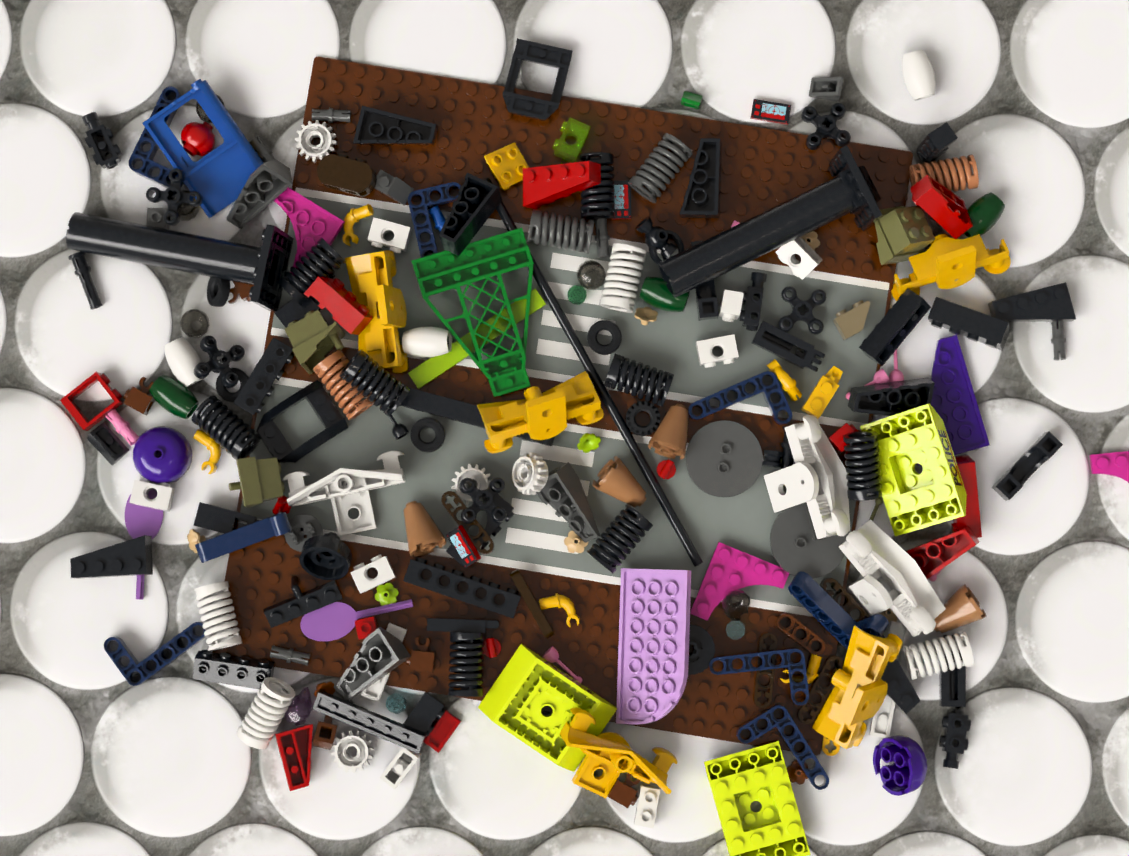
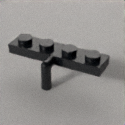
M293 576L291 578V589L295 596L264 608L263 611L271 628L337 602L343 599L335 580L302 593L299 588L298 577Z

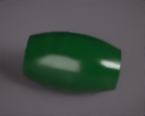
M990 192L973 202L967 209L973 226L963 234L969 238L978 234L982 236L989 231L1004 211L1005 204L1002 200Z
M645 278L639 296L642 300L664 311H684L690 291L674 298L666 286L667 282L663 278Z
M161 375L150 388V393L158 404L169 413L180 418L188 419L199 405L195 395L174 378Z

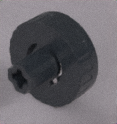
M329 532L325 533L324 536H313L306 540L299 560L302 568L310 575L323 580H338L348 573L352 553L349 547L340 541V537L336 533Z
M690 624L689 647L693 645L694 650L689 655L691 660H689L688 675H695L708 668L710 661L714 658L715 644L705 629Z

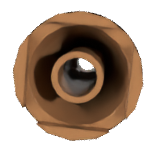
M675 404V406L670 407L649 441V449L653 447L656 454L667 458L675 459L676 456H681L680 459L685 458L689 411L686 409V406Z
M615 456V461L610 459L597 474L600 478L597 482L594 480L592 486L632 507L637 505L640 507L646 501V492L621 459Z
M412 501L406 504V508L403 511L410 556L413 554L414 557L424 556L434 552L433 548L439 546V549L442 548L447 541L422 503Z
M966 584L961 586L944 604L946 609L934 619L936 622L934 630L936 632L945 633L987 617L985 611L979 608V601Z

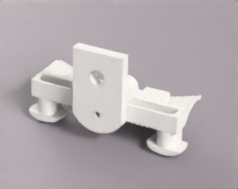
M806 415L803 417V423L785 427L795 464L764 475L774 513L807 502L817 539L835 535L845 536L850 532L847 472L817 418L813 415ZM783 485L786 486V493L783 490Z
M396 450L384 452L376 460H383L384 469L339 468L308 486H305L304 477L310 476L308 472L295 471L289 473L282 478V481H288L290 493H288L287 503L289 506L295 507L331 499L338 536L376 529L377 526L369 490L405 483L404 470L400 468L398 456L405 454ZM352 508L359 510V516L356 519L349 517L348 513Z
M871 519L858 530L850 532L846 537V541L839 548L863 577L846 587V591L869 616L880 614L890 608L913 637L919 635L922 631L924 634L932 632L936 626L934 619L946 608L916 561ZM882 576L883 579L892 588V590L889 593L884 588V586L879 581H877L879 577Z

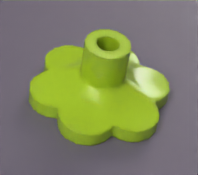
M585 433L579 439L577 447L579 450H583L584 453H588L599 447L598 444L601 442L599 436H595V434Z
M391 583L379 585L375 599L380 601L381 606L397 602L396 597L399 591Z

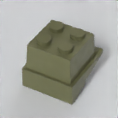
M920 206L880 209L882 216L875 222L878 237L876 244L881 265L909 261V257L923 253L922 249L935 240Z
M319 310L308 312L304 318L299 321H292L284 329L293 346L292 350L296 358L309 375L314 372L313 368L324 360L325 356L334 347L337 350L344 348L341 339L345 336V333L336 321L329 325Z
M255 457L236 460L240 482L229 483V490H242L244 507L250 508L264 501L283 496L285 488L280 478L281 465L277 458L256 460Z

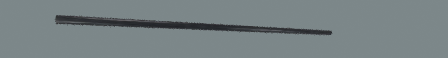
M490 178L485 179V181L492 184ZM501 201L496 210L508 232L517 229L504 203ZM532 256L534 263L533 277L589 375L590 380L694 567L703 563L702 559Z

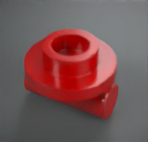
M668 459L658 464L657 474L662 479H670L675 475L676 467L673 461Z
M283 495L278 498L272 510L273 514L284 511L288 514L292 506L288 505V498Z
M495 638L485 639V645L482 647L484 654L489 658L497 657L501 651L500 642Z

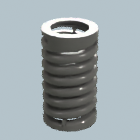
M665 133L663 140L658 142L657 147H654L653 152L649 154V158L645 159L644 164L640 166V170L636 171V176H632L628 184L642 197L652 203H656V198L662 195L659 189L662 191L666 190V185L671 183L670 179L675 178L674 173H679V167L682 168L684 162H687L693 153L676 137Z
M533 209L527 243H531L534 240V243L537 245L541 242L543 246H547L549 243L550 247L556 245L560 249L563 246L565 250L570 248L572 251L577 250L578 252L589 254L595 220L590 219L586 222L585 218H580L578 223V217L576 216L571 221L570 215H566L564 219V215L559 214L556 221V213H551L549 219L548 211L542 214L541 210Z

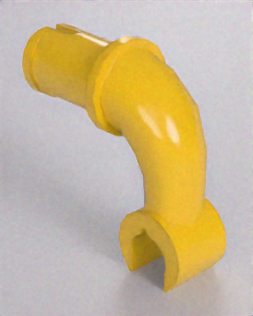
M367 204L356 209L351 208L350 212L347 213L343 225L345 232L342 237L343 243L351 246L350 239L352 238V242L358 244L359 238L353 233V226L360 219L374 214L371 205Z
M775 359L766 365L770 369L769 371L777 376L782 384V389L788 393L792 401L798 400L796 395L801 398L802 393L797 388L795 379L791 378Z
M198 429L193 439L205 445L211 453L209 461L202 464V470H205L210 465L211 470L208 474H213L217 470L216 464L221 456V446L211 439L210 435Z
M556 593L555 596L539 599L541 610L562 607L568 615L567 625L571 627L570 619L574 618L578 626L580 618L576 614L574 603L570 598Z
M811 654L806 669L808 684L813 682L816 677H819L818 670L822 660L820 656ZM803 674L792 675V679L796 683L801 682L804 677ZM780 678L783 683H790L789 679L784 680Z

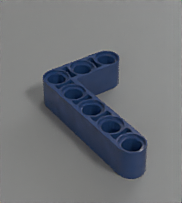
M166 87L162 91L150 117L180 98V92L175 87ZM170 93H176L174 100H168ZM175 110L174 112L165 117V122L168 125V127L170 126L177 110ZM144 128L129 159V167L136 174L169 188V172L171 169L153 161L159 146L147 129ZM147 143L151 144V149L148 152H144L143 146ZM139 160L143 161V166L135 169V163ZM156 168L160 169V174L157 177H152V171Z
M451 182L416 190L409 194L408 204L421 258L425 257L428 251L438 253L428 208L456 201L458 195L455 197L449 195V190L452 187L460 189L461 185L459 183ZM434 191L441 194L440 199L437 201L430 199V195ZM420 196L422 198L421 204H412V198ZM420 214L426 216V221L423 224L416 222V217ZM423 233L431 235L429 242L424 243L420 240Z
M770 371L763 372L692 403L688 408L689 417L693 420H700L763 393L773 419L777 424H787L792 419V411L776 375ZM766 375L772 378V384L769 386L765 385L762 381V378ZM745 384H753L755 391L753 393L746 392ZM729 391L736 392L737 399L735 401L727 398ZM772 393H777L780 396L779 403H773L770 400ZM710 399H718L719 407L712 408L709 404ZM692 407H701L702 414L700 416L693 415ZM779 411L787 413L788 418L786 421H781L778 418Z
M284 511L195 544L201 563L273 536L277 537L292 531V528Z
M798 572L788 586L789 592L846 649H848L855 625L866 633L877 637H882L889 625L888 619L881 614H875L856 623L805 572Z
M193 623L140 663L125 642L119 637L108 638L104 642V649L130 685H141L206 638L204 632L201 636L195 634V627L198 625L202 626L204 623ZM181 637H186L188 640V645L185 648L179 644ZM113 640L118 643L116 651L110 648V643ZM166 648L172 651L170 659L164 657V650ZM123 656L129 658L130 663L128 666L122 665L121 659ZM150 660H154L157 664L154 671L148 667ZM135 671L141 675L139 682H135L132 678Z
M799 649L716 657L709 663L710 671L716 675L788 667L792 701L797 705H804L809 700L804 653ZM791 653H800V662L793 663L790 660ZM773 654L781 656L782 662L779 665L771 663L770 659ZM754 656L762 658V665L758 668L751 664V659ZM735 658L743 661V666L739 670L732 667V661ZM716 660L722 661L724 665L723 670L720 672L715 671L712 667ZM796 671L802 672L804 676L803 680L799 683L794 682L792 679V675ZM797 691H803L806 694L803 702L795 700V693Z
M777 704L773 705L737 729V738L742 743H750L776 727L810 783L818 790L825 789L828 786L829 778L785 707ZM777 708L783 710V716L780 719H776L773 716V712ZM759 719L767 721V726L764 729L757 727ZM792 725L794 728L793 733L789 736L785 735L784 727ZM743 729L750 730L751 735L748 739L741 738L740 733ZM796 742H802L804 744V748L801 752H796L794 750V745ZM808 758L814 760V766L810 769L804 766V762ZM816 776H824V783L822 785L815 784Z

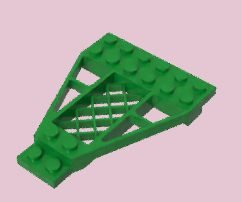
M515 229L469 243L460 256L445 250L412 260L422 298L486 376L493 397L531 386L525 369L534 263L523 229ZM528 267L527 295L512 300L508 299L501 277L502 274ZM496 276L497 281L491 279L490 277ZM485 279L481 288L471 284ZM488 280L498 285L493 295L483 290ZM464 285H467L466 288H465V290H464V292H463V294H462V291H461V288H460V287H461V286H464ZM469 285L479 290L475 300L465 296ZM499 287L503 300L495 296ZM455 289L463 313L445 320L428 297ZM481 292L491 297L487 307L476 302ZM464 298L473 302L469 311H467ZM493 299L503 303L499 313L489 309ZM526 299L523 337L520 338L510 304ZM475 304L485 309L480 319L470 314ZM504 307H506L509 319L500 315ZM487 310L497 315L492 325L482 320ZM470 317L479 321L474 330ZM499 317L509 322L504 332L494 327ZM460 318L466 320L475 350L474 353H471L448 322ZM480 323L491 327L486 337L476 333ZM510 325L515 338L506 333ZM493 329L503 334L498 344L488 339ZM475 335L484 339L480 349ZM505 335L515 340L510 350L500 346ZM486 341L496 346L491 356L481 351ZM517 343L518 350L512 351L515 344ZM498 347L508 352L494 357ZM481 353L489 358L482 360Z

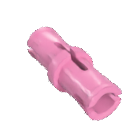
M116 409L110 411L106 418L114 425L116 432L121 434L130 446L134 445L139 436L132 430L130 423L125 421Z

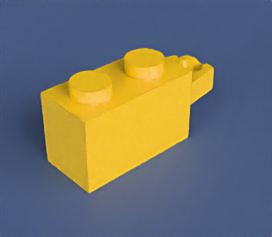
M833 366L825 376L823 375L801 410L819 419L840 386L838 383L843 371Z

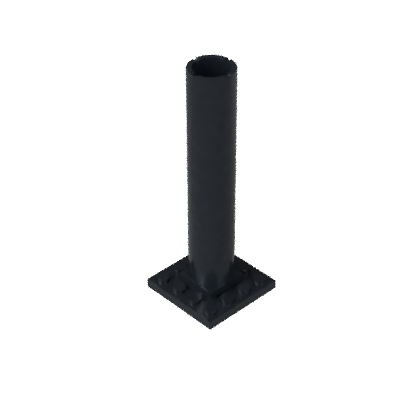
M848 146L840 148L829 163V172L835 178L659 262V271L663 280L667 282L666 286L671 295L676 298L849 213L850 215L854 213V221L858 228H861L862 231L869 229L882 216V213Z
M75 212L69 220L66 243L67 247L71 250L254 285L249 292L251 302L271 312H276L279 309L283 287L277 280L281 277L283 278L285 272H287L294 238L274 225L267 224L266 229L262 232L263 245L257 247Z

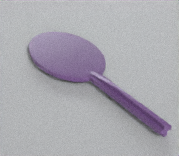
M151 489L148 492L149 499L156 498L157 491ZM130 494L125 507V524L128 533L133 539L144 535L152 536V539L155 538L162 525L163 510L129 503ZM137 575L136 599L143 600L145 575Z
M411 599L357 612L348 604L334 602L305 614L301 619L300 627L303 634L312 640L333 641L350 633L354 629L355 620L410 608L413 607V602Z

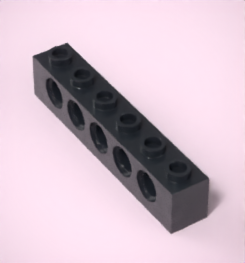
M416 557L415 560H410L404 582L514 618L521 598L518 595L519 591L510 588L504 591L499 589L500 585L492 582L486 585L481 583V578L471 575L469 579L463 577V572L453 569L451 573L444 570L445 566L434 563V566L427 565V560ZM424 569H429L432 573L429 580H424L421 576ZM447 575L450 578L448 586L440 584L441 576ZM461 581H465L468 584V590L464 593L458 590V584ZM480 587L485 588L487 591V595L483 599L476 596V590ZM503 594L505 602L502 605H497L494 601L495 595Z

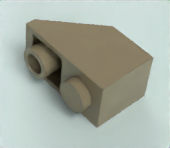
M860 300L852 305L853 309L847 312L844 309L835 314L837 318L833 322L843 340L863 330L870 307L869 300L866 302Z

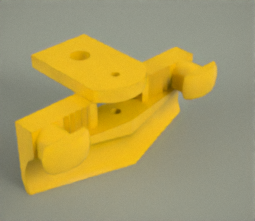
M384 250L345 258L352 292L357 297L358 303L365 305L370 310L369 314L373 317L370 323L358 335V351L362 349L373 359V362L376 361L384 369L392 368L394 373L405 372L408 369V357L399 343L398 328L406 326L407 311L401 289L394 288L392 284V277L397 272L394 252Z
M586 371L543 393L537 386L530 387L524 392L525 399L477 404L489 438L484 441V445L490 453H499L511 448L513 445L512 438L528 432L531 439L546 440L555 437L565 430L567 420L576 417L580 424L588 425L601 420L604 416L601 401Z
M856 625L853 627L843 669H838L832 677L831 683L835 686L812 726L815 731L845 749L859 746L867 729V725L863 721L874 717L886 697L888 684L881 680L887 663L895 661L902 647L903 641L897 635L890 633L887 638H882L866 633Z
M576 707L570 709L575 716L570 724L565 723L560 736L568 747L580 748L586 754L572 779L574 784L607 798L620 773L628 772L633 777L647 784L650 782L657 784L666 794L672 792L666 785L667 772L672 763L677 764V759L670 751L661 747H654L652 751L657 755L653 762L650 763L633 751L624 737L617 733L606 732L597 736L589 732L587 733L586 731L590 724H596L595 718L584 709ZM602 769V775L595 777V770Z

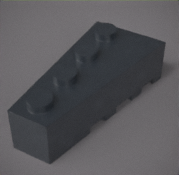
M362 106L353 143L434 144L439 126Z
M469 173L465 176V182L458 191V198L454 201L452 211L447 216L439 234L443 249L457 256H460L502 201L498 186Z
M1066 282L988 303L991 316L1006 322H1072L1076 320Z
M938 297L935 298L928 316L929 322L936 328L941 329L944 327L953 334L964 335L972 341H979L1003 351L1011 330L1009 322Z
M927 377L851 388L848 407L853 412L892 416L929 403L931 404L935 383Z
M897 658L894 662H888L881 680L888 684L887 694L907 714L920 702V699Z

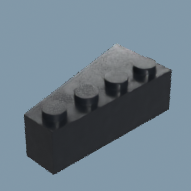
M701 138L694 167L680 211L681 218H720L722 142L720 138Z
M144 535L71 558V578L153 575L152 536Z

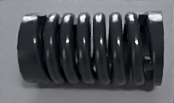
M605 152L581 154L580 160L582 162L592 161L601 164V183L593 186L597 188L590 187L580 193L582 198L581 218L589 220L614 218L615 212L612 208L615 207V204L609 202L615 199V196L611 195L615 192V189L612 188L614 181L611 180L614 178V174L609 173L614 171V167L608 165L614 163V154ZM592 209H604V211H597Z
M323 238L317 241L316 246L311 247L312 252H306L307 257L302 256L301 262L297 261L295 263L296 267L292 266L290 268L291 273L287 271L283 278L281 277L277 280L283 289L301 306L303 301L309 299L304 293L318 276L330 278L329 274H335L332 267L338 270L341 264L346 263Z
M362 349L355 354L339 375L347 383L353 380L351 383L353 388L364 378L357 387V391L362 392L368 385L362 393L364 397H367L375 388L368 397L370 402L382 391L375 400L374 405H380V410L387 416H390L410 392L408 387L403 383L401 384L394 376H390V373L384 371V368L379 366L376 361L373 362V359Z
M615 354L604 386L611 387V389H615L617 386L618 391L622 392L624 390L625 394L631 392V395L634 397L638 394L639 399H643L645 396V400L648 402L653 397L652 403L663 407L674 374L663 370L657 372L655 367L650 370L649 365H645L643 368V363L641 362L636 366L635 360H631L629 363V358Z
M214 395L207 398L196 409L191 419L194 424L199 425L201 430L210 435L211 439L221 445V448L226 449V452L231 454L235 460L248 457L261 440L260 434H255L254 429H249L248 424L239 419L237 414H233V411L228 409L226 405H223V402ZM210 403L211 405H209L203 412V414L200 416L202 410Z
M858 431L843 435V442L847 444L844 446V450L847 451L844 457L847 459L845 460V465L847 466L845 469L848 473L846 479L849 480L847 487L850 489L847 490V494L850 500L865 501L882 497V492L880 491L882 488L880 483L881 470L879 468L880 462L878 461L880 459L878 454V433Z
M629 504L625 505V510L622 509L620 511L621 516L617 515L615 521L610 523L611 527L605 529L606 533L603 532L601 538L596 540L597 544L594 543L591 549L587 551L611 573L616 571V565L620 566L622 564L620 559H626L625 553L630 554V548L634 549L636 547L633 541L639 543L641 541L640 537L645 536V531H649L653 527L652 523Z
M450 632V642L453 643L450 645V649L455 651L450 652L449 656L460 659L449 660L450 665H456L449 667V671L460 674H449L450 680H457L449 682V696H483V687L481 686L483 679L481 677H483L484 673L480 670L484 668L482 664L484 657L480 655L484 654V649L481 647L485 645L484 641H482L484 640L485 633Z

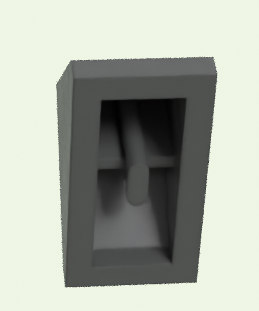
M843 77L812 78L809 97L837 102L841 95Z

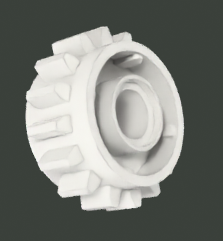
M318 120L313 124L311 121H308L307 126L301 125L303 128L301 131L297 130L299 137L295 138V141L299 144L296 145V149H302L299 154L301 156L306 155L305 159L307 161L312 158L313 162L316 163L317 159L322 160L330 152H335L333 145H337V141L333 139L336 137V134L331 133L333 130L331 126L326 128V122H323L321 125ZM319 137L321 138L320 144L312 145V139Z
M525 453L524 456H520L515 462L512 469V480L514 486L518 488V492L526 495H536V492H540L546 485L548 467L546 461L542 460V456H538L536 453Z
M468 464V469L462 466V472H455L457 478L452 479L455 485L451 486V489H456L457 492L455 493L460 496L462 501L466 500L467 506L470 502L473 503L471 496L460 491V482L464 478L476 480L479 490H486L490 483L488 481V478L491 476L490 473L485 475L486 469L479 470V465L477 464L475 468Z
M350 730L349 735H346L344 732L341 733L342 739L337 737L335 740L338 743L332 745L335 751L331 755L336 756L333 762L339 763V769L345 767V772L352 769V772L355 773L356 768L362 771L363 764L366 766L370 764L367 759L373 758L370 752L374 748L369 747L372 741H366L367 735L360 736V731L353 734V731ZM350 746L356 747L358 751L355 757L350 756L347 752Z

